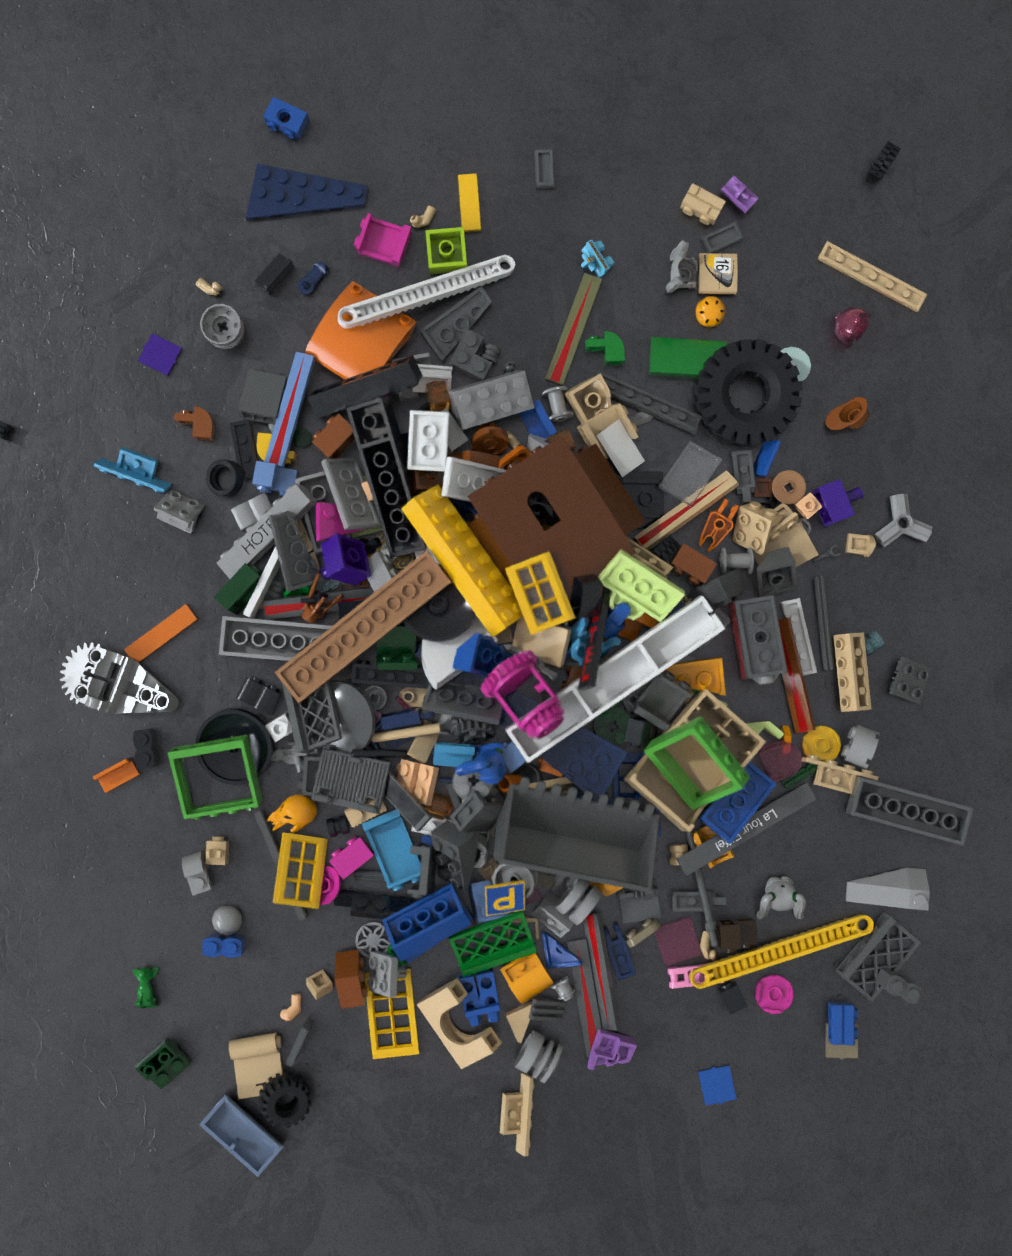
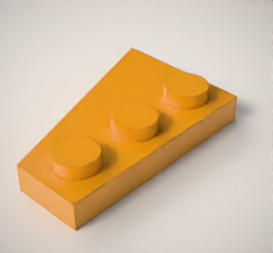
M721 657L677 662L664 670V672L666 670L670 671L680 682L682 680L686 681L691 686V689L701 691L707 689L709 692L726 696Z

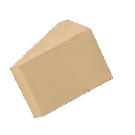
M532 1001L506 1012L508 1022L519 1043L522 1042L530 1021L529 1014Z

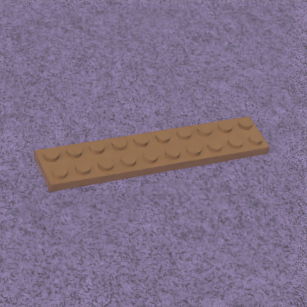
M425 551L278 669L275 674L295 700L301 703L452 581L431 554Z

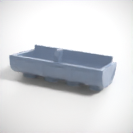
M227 1094L219 1100L199 1124L257 1177L284 1147L263 1126L230 1099Z

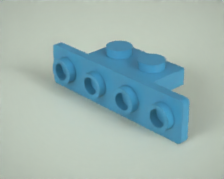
M125 447L120 449L117 463L104 458L94 462V467L99 468L101 472L112 473L120 479L134 481L139 486L153 488L155 492H166L172 485L169 482L155 478L159 460Z

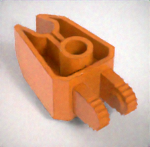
M726 498L718 510L710 511L699 541L700 547L707 537L712 536L713 538L707 551L714 549L734 527L732 518L739 506L735 504L730 510L729 515L726 516L722 513L728 505L729 500Z

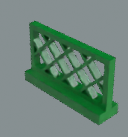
M523 910L449 936L463 978L537 953ZM522 919L519 926L511 924L513 920ZM503 926L500 933L493 931L494 927ZM507 929L515 931L512 937L505 935ZM478 932L485 933L482 939L476 938L474 935ZM519 933L527 935L525 937L517 939ZM489 935L497 937L493 943L486 941ZM466 939L463 945L455 943V940ZM501 939L508 941V943L498 945ZM471 941L478 943L475 949L467 947ZM483 945L490 947V949L479 951ZM464 951L471 953L470 956L461 958Z

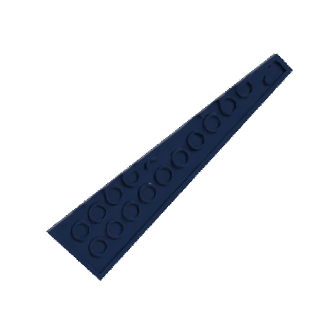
M421 644L415 656L422 661ZM463 671L451 680L482 686L481 684L485 682L484 680L488 676ZM517 690L507 694L505 701L518 719L540 705V703ZM503 708L499 724L506 728L514 721ZM580 727L539 756L583 792L586 790L592 791V799L598 801L600 795L605 794L628 752Z

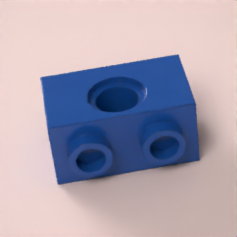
M275 97L272 98L263 116L268 128L274 131L278 129L291 139L295 137L300 140L309 122L307 112ZM285 117L290 118L286 123L281 122Z

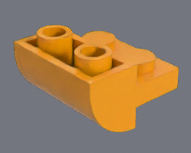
M536 953L513 960L500 969L509 984L508 986L522 1005L555 984Z

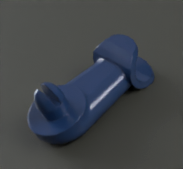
M321 261L313 265L314 268L299 280L298 289L301 293L311 294L323 276H327L330 273V269L325 263Z

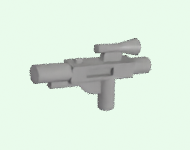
M287 741V744L291 745L292 749L278 748V750H273L271 761L284 760L287 764H295L297 772H302L300 771L301 756L317 755L319 751L314 749V752L309 754L298 753L295 741Z

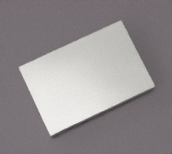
M410 410L407 470L445 472L448 452L449 412Z

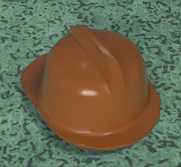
M856 397L836 407L827 415V427L831 430H840L846 427L857 429L861 427L870 417L867 411L868 402L863 397Z

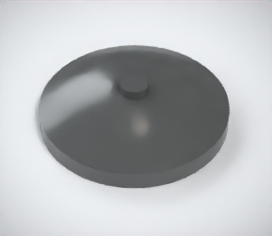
M331 681L330 685L343 739L317 749L321 752L325 748L351 754L352 749H365L375 733L376 716L374 707L368 696L356 685L346 681ZM322 689L318 699L324 701L326 692ZM308 697L306 701V708H308L310 701L312 699L310 697ZM315 702L312 711L318 714L321 704ZM325 708L322 717L328 720L330 710ZM312 714L307 719L310 726H312L316 718ZM320 720L316 730L322 732L326 723ZM331 726L326 733V736L329 738L335 736L334 728ZM315 732L311 737L312 744L317 743L320 736Z

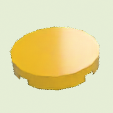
M816 726V730L806 732L802 740V749L807 758L808 755L820 757L819 761L825 763L826 759L833 761L837 758L841 749V741L835 730L826 726Z

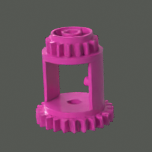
M525 650L523 653L520 652L517 656L514 655L500 663L488 675L489 677L484 680L485 682L481 684L482 687L480 688L486 698L496 697L522 733L526 732L530 738L536 737L541 739L562 724L565 711L561 707V700L535 668L538 658L531 650ZM534 673L540 681L534 688L538 693L546 689L552 698L537 706L520 722L502 697L520 687Z

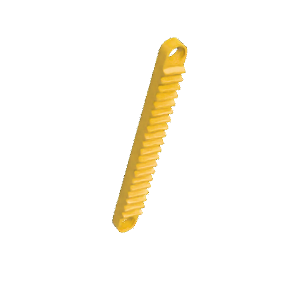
M863 914L844 918L843 920H838L822 927H816L813 930L801 932L792 937H786L785 939H780L764 946H758L749 951H743L742 953L694 968L689 974V981L696 988H706L867 935L873 930L874 922L869 916ZM862 919H865L868 923L867 928L864 930L858 927V923ZM697 973L704 974L705 979L702 983L695 982L694 978Z

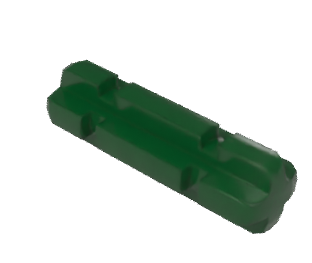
M809 763L806 765V768L802 767L792 773L791 777L787 776L782 779L783 786L786 789H790L793 787V784H798L808 778L809 774H815L817 771L816 765Z

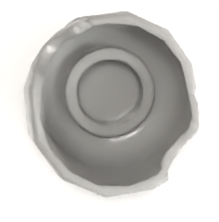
M222 905L214 911L212 917L214 929L222 935H233L241 928L243 922L240 911L234 906Z

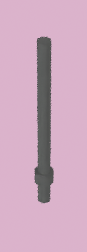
M693 830L686 832L690 850L696 847L693 839ZM701 867L695 871L706 919L705 928L706 932H709L713 947L719 945L716 932L718 928L716 921L714 922Z

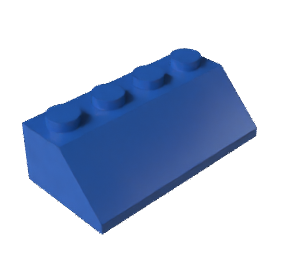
M452 883L382 920L392 949L401 961L472 925Z

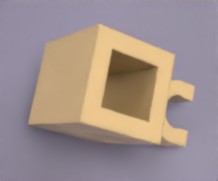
M212 836V839L206 843V864H228L229 840H224V836Z

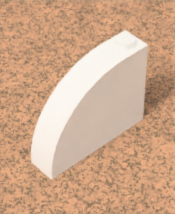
M476 614L471 625L460 636L445 642L422 641L421 659L423 669L435 690L463 672L462 670L452 668L458 647L475 633L491 636ZM494 636L495 642L498 643V639Z

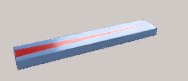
M300 352L295 353L264 462L273 463L283 468L285 466L315 362V356Z

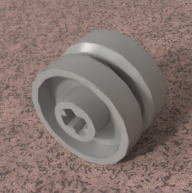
M499 863L493 873L492 882L493 885L524 880L526 899L533 892L539 880L540 871Z
M577 878L573 887L567 888L555 906L562 914H566L571 910L569 920L575 925H579L589 915L603 894V891L595 885L587 889L589 881Z

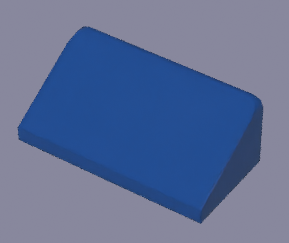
M770 440L763 442L753 465L754 476L759 478L767 476L781 441Z

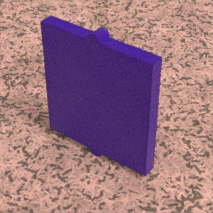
M152 333L147 344L143 346L144 349L138 362L168 376L174 364H177L176 360L182 348Z

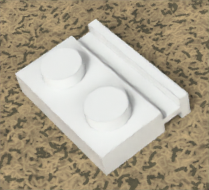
M418 364L423 376L418 382L419 384L412 388V392L448 394L447 391L451 390L452 367Z

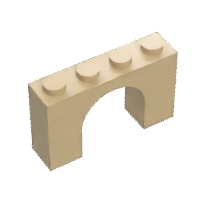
M458 978L426 995L417 1006L456 1063L463 1069L492 1054L502 1042L491 1027L478 1034L467 1035L454 1026L450 1018V1008L458 1005L468 995Z

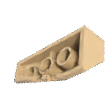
M601 373L563 393L581 424L612 406L610 390Z

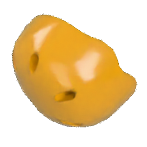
M714 296L701 299L696 306V318L705 327L720 325L725 317L724 303Z

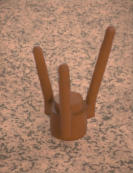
M319 573L315 577L308 598L313 597L320 578ZM339 594L322 611L320 606L323 604L325 597H322L316 605L305 603L302 607L304 610L301 615L302 618L308 623L314 624L317 619L320 620L343 597V594Z

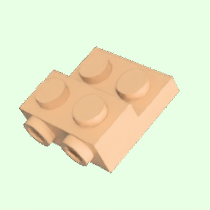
M401 759V762L396 767L397 779L420 804L431 806L439 768Z

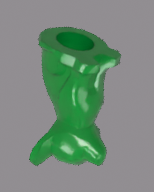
M144 967L140 970L135 968L133 971L134 976L140 981L137 991L138 999L135 1006L141 1009L156 1008L158 1005L156 1004L155 997H153L150 981L153 977L157 976L159 968L154 967L150 969Z

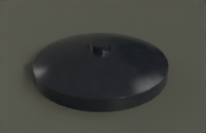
M438 564V565L442 568V570L445 572V574L448 576V574H447L446 571L443 569V567L441 566V564ZM452 581L403 622L414 635L423 640L445 642L464 633L471 625L475 612Z
M228 708L212 714L201 725L196 736L195 744L248 735L257 777L266 770L273 755V740L265 726L266 724L255 714L243 709ZM241 748L197 755L202 768L217 781L230 785L249 783Z

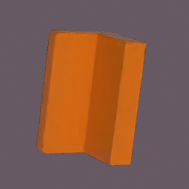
M131 757L93 776V779L98 780L104 792L107 793L141 775Z

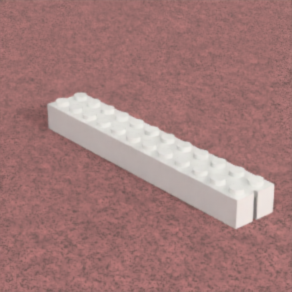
M698 596L601 662L598 667L595 687L585 691L578 689L579 677L557 692L556 695L562 702L561 707L565 711L563 715L564 721L547 736L541 739L536 737L530 738L526 732L522 733L514 722L505 728L506 732L527 763L723 631L725 627L716 614L708 615L713 610L704 596ZM529 711L527 714H525L524 716H522L521 718H519L520 722H521L531 711Z

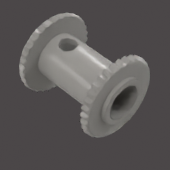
M556 386L542 392V397H548L553 414L549 418L552 423L565 421L574 415L573 412H567L563 396V393L568 391L566 386Z
M749 547L747 553L726 554V549L722 548L719 557L721 573L725 575L726 569L747 568L748 574H752L754 568L752 548Z

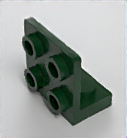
M397 625L377 641L376 664L378 670H417V660L415 657L416 635L406 625Z

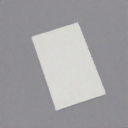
M620 419L596 435L622 477L645 461Z

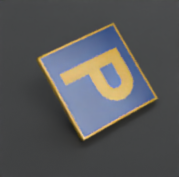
M524 880L485 886L486 916L525 910Z

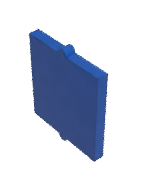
M730 1065L716 1068L712 1066L711 1069L698 1071L705 1106L736 1100Z

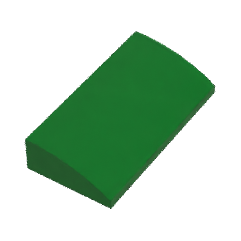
M651 337L649 375L697 378L700 370H703V364L706 360L713 356L715 351L726 346L727 341Z

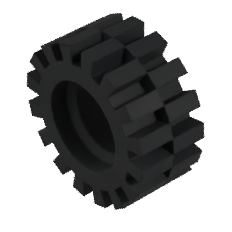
M888 141L868 172L882 179L901 148Z
M669 535L652 553L666 561L681 545Z

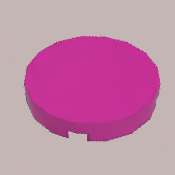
M769 974L762 977L757 983L755 999L765 1012L780 1014L792 1005L794 990L790 982L783 976Z

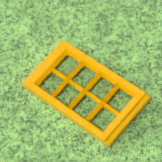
M406 968L407 972H401L406 974L405 978H397V981L405 980L406 992L397 993V997L393 998L407 997L408 1005L407 1010L393 1011L392 998L383 995L373 996V992L369 991L368 985L370 972L364 973L365 985H367L368 997L366 998L373 1059L419 1054L411 968ZM388 999L390 1011L375 1013L374 1000ZM408 1014L410 1026L395 1028L394 1015ZM390 1016L391 1029L377 1030L376 1017ZM410 1031L411 1044L397 1045L396 1032ZM392 1033L393 1046L379 1047L378 1034Z

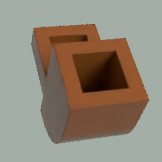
M194 406V414L189 410H181V413H175L174 421L178 424L193 425L192 437L194 439L215 441V422L204 409Z

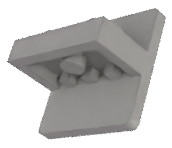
M170 490L156 504L154 511L158 512L157 519L191 534L195 529L198 515L202 512L205 505L179 492Z

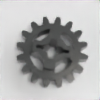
M468 719L467 722L461 721V724H456V727H454L455 740H458L459 743L464 741V744H482V741H488V738L493 739L494 735H496L495 724Z

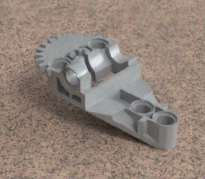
M91 642L89 646L88 643H84L83 648L78 645V652L71 650L72 657L66 656L69 662L62 663L66 667V670L60 671V673L65 674V677L61 678L60 681L66 682L62 689H68L65 695H71L70 700H76V704L80 705L83 703L90 708L112 714L172 712L178 707L177 697L135 659L112 650L104 649L102 644L96 646V643ZM115 664H118L121 667L107 701L102 698L108 682L95 678L94 674L110 679Z

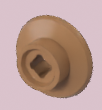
M785 470L774 478L772 491L778 501L784 504H794L804 497L806 482L798 472ZM787 484L792 488L789 492L784 488Z

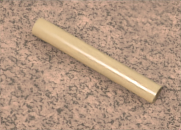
M440 723L378 732L374 733L372 742L377 743L440 733L442 728Z

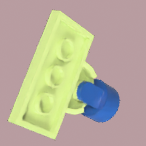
M621 549L598 576L603 585L612 590L609 605L611 608L608 607L604 638L616 637L625 627L624 620L626 618L633 621L645 612L659 622H662L685 596V591Z

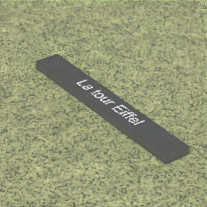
M805 782L757 810L731 844H728L716 834L677 857L676 860L685 876H688L816 800V797L808 783Z

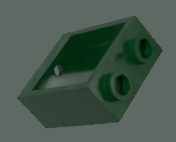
M245 563L213 598L226 610L238 615L248 604L263 571L254 564L249 566Z

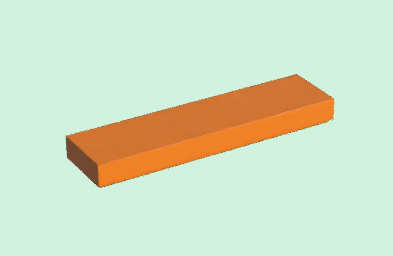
M185 604L124 650L130 658L140 663L199 619L188 604Z

